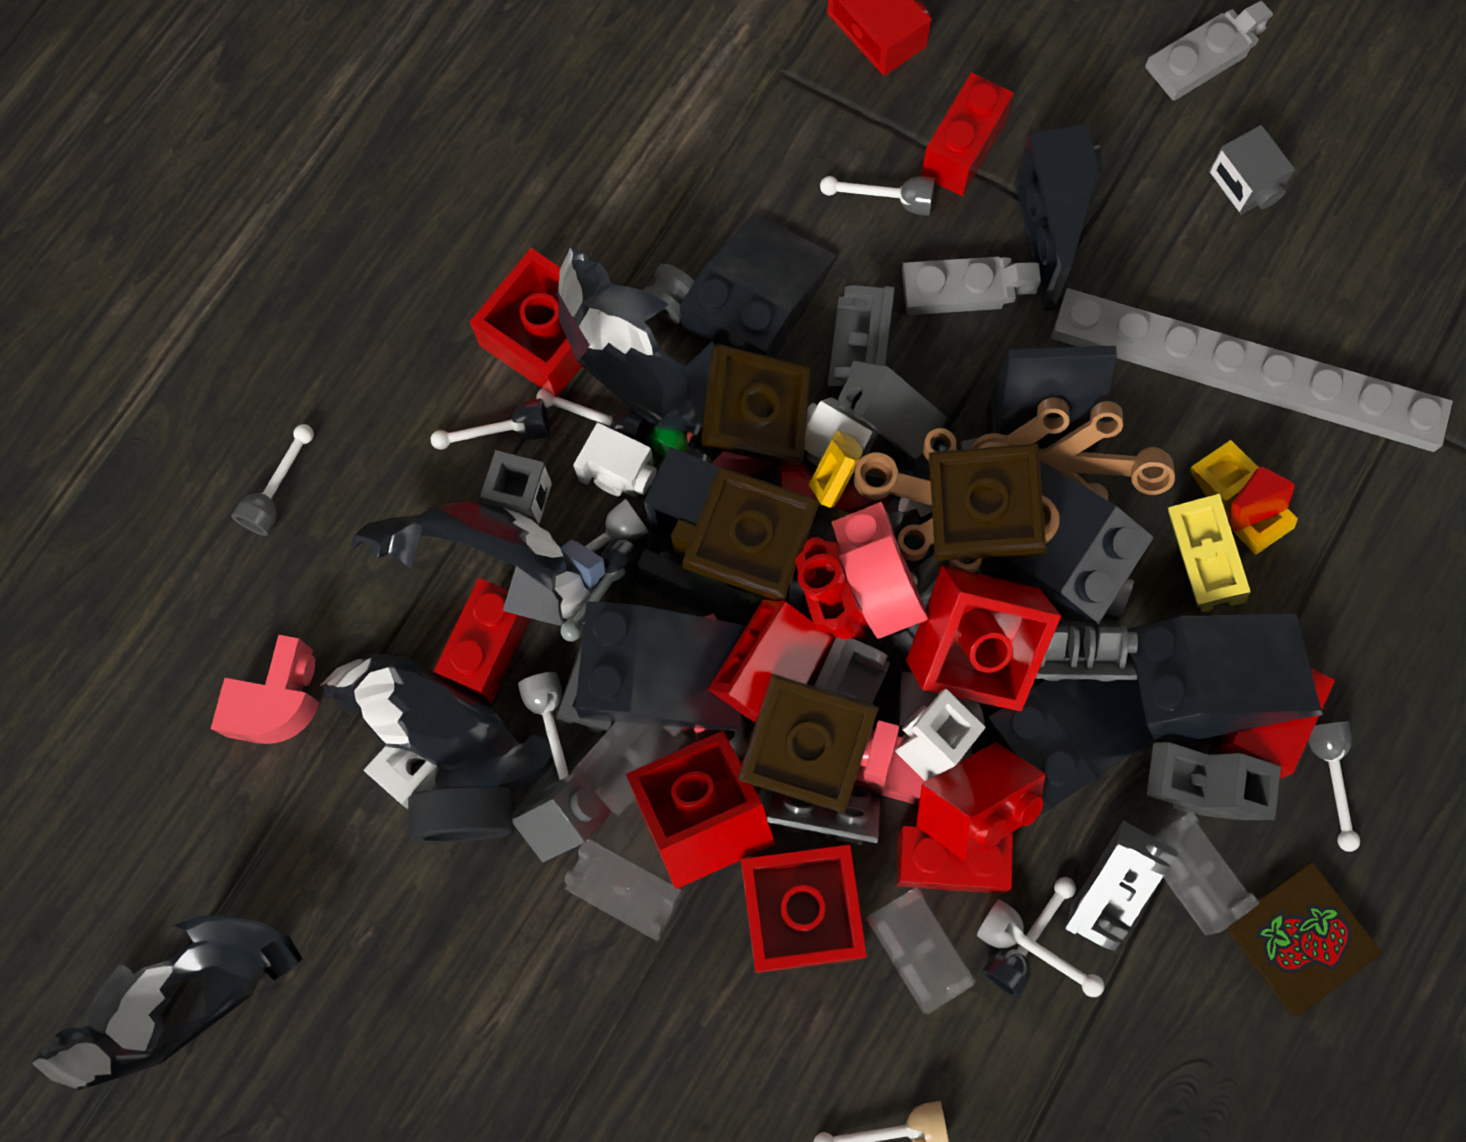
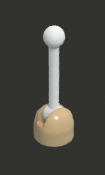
M936 1101L915 1107L909 1115L906 1125L834 1137L829 1133L822 1132L814 1138L813 1142H876L906 1136L912 1142L949 1141L941 1101Z

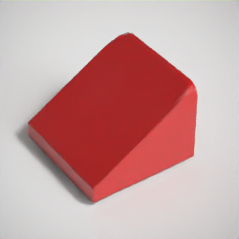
M1262 466L1260 469L1257 468L1233 501L1228 520L1231 530L1234 532L1285 511L1291 501L1295 488L1294 483Z

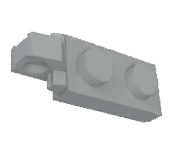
M1262 0L1246 8L1239 16L1233 9L1225 14L1221 13L1149 57L1145 68L1169 97L1175 101L1244 59L1249 50L1257 44L1259 39L1256 35L1266 29L1265 25L1269 18L1273 16V13Z
M1004 257L903 263L902 266L905 308L908 315L1002 309L1003 304L1015 302L1016 295L1037 293V288L1041 283L1039 263H1015L1012 265L1011 258Z

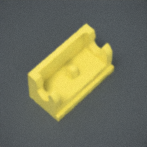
M1220 494L1168 507L1169 516L1197 607L1200 606L1202 612L1212 610L1213 606L1229 602L1231 606L1246 603L1250 594V588Z

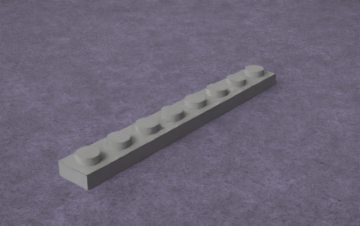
M1069 288L1066 289L1051 335V339L1078 347L1116 345L1118 359L1435 452L1443 445L1453 402L1445 398Z

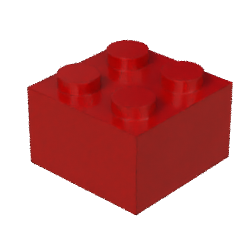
M530 248L470 320V324L480 347L541 389H545L554 397H558L582 366L575 358L559 319L557 291L559 290L561 267Z
M942 565L925 609L928 620L920 623L906 659L922 690L939 694L944 689H947L957 698L1022 712L1061 618L1060 613L1039 588Z
M724 731L625 774L675 890L775 845L763 804L753 785L738 780L741 763Z
M850 845L741 859L755 973L853 961L867 957Z

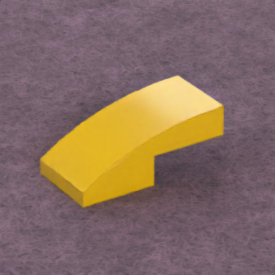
M836 430L809 483V487L819 502L829 508L834 507L838 503L856 465L862 457V448L856 438L839 430Z
M1230 440L1193 465L1190 472L1206 497L1220 494L1227 519L1229 520L1233 501L1255 470L1260 468ZM1287 508L1275 516L1234 533L1254 555H1257L1293 530L1298 518Z

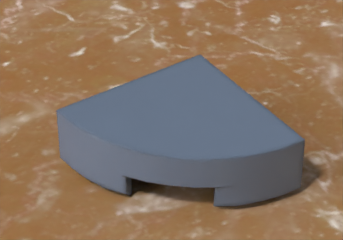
M570 540L560 547L567 565V571L581 575L584 587L588 590L597 585L599 579L605 574L603 558L577 541Z

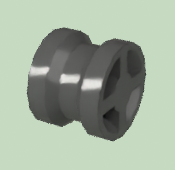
M660 264L653 273L655 281L651 286L645 287L642 291L652 294L669 304L654 315L656 318L666 323L677 325L681 321L679 305L695 281L685 272L672 265Z

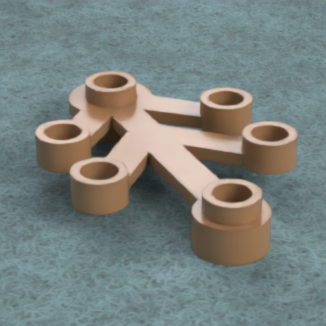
M1047 398L1039 404L1037 417L1009 435L991 433L981 436L972 444L970 449H978L982 444L991 441L998 442L1003 446L1034 444L1048 433H1060L1069 425V406L1060 398ZM1111 401L1096 404L1091 410L1090 421L1046 449H1039V460L1107 501L1108 491L1103 485L1098 483L1088 484L1077 473L1132 477L1134 487L1139 492L1148 495L1166 492L1175 481L1172 457L1157 447L1145 448L1137 456L1081 452L1102 438H1110L1121 432L1123 428V411L1118 404ZM1049 413H1058L1061 415L1060 417L1054 419L1046 417V415ZM1103 417L1114 418V420L1111 422L1099 421V419Z
M936 428L926 435L923 453L928 461L929 453L936 452L930 445L935 440L946 442L949 447L948 451L957 450L956 438L947 429ZM991 441L982 444L979 448L1002 447L1003 445ZM877 452L869 453L863 456L856 465L854 485L863 497L871 500H880L891 494L932 505L930 481L898 473L894 460L888 455ZM870 474H878L883 477L885 483L880 487H872L867 484L865 478ZM1042 495L1047 543L1053 538L1059 527V513L1056 506ZM933 518L921 525H908L901 530L897 542L904 559L917 561L927 554L929 546L934 543ZM908 536H917L922 540L923 547L918 550H911L904 544V539ZM986 557L975 558V562L971 564H963L958 559L949 560V564L952 568L974 573L979 568L982 559Z

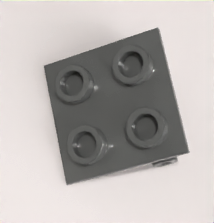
M1108 614L1103 616L1099 624L1066 621L1061 617L1035 679L1049 681L1096 679L1106 682L1137 680L1138 675L1130 654L1137 652V633L1127 632V628L1121 626L1119 618Z
M853 786L845 813L774 791L767 822L779 824V830L804 834L806 829L810 830V836H815V832L826 833L825 839H831L832 834L836 835V840L856 845H862L863 841L877 843L880 797L871 796L867 790Z

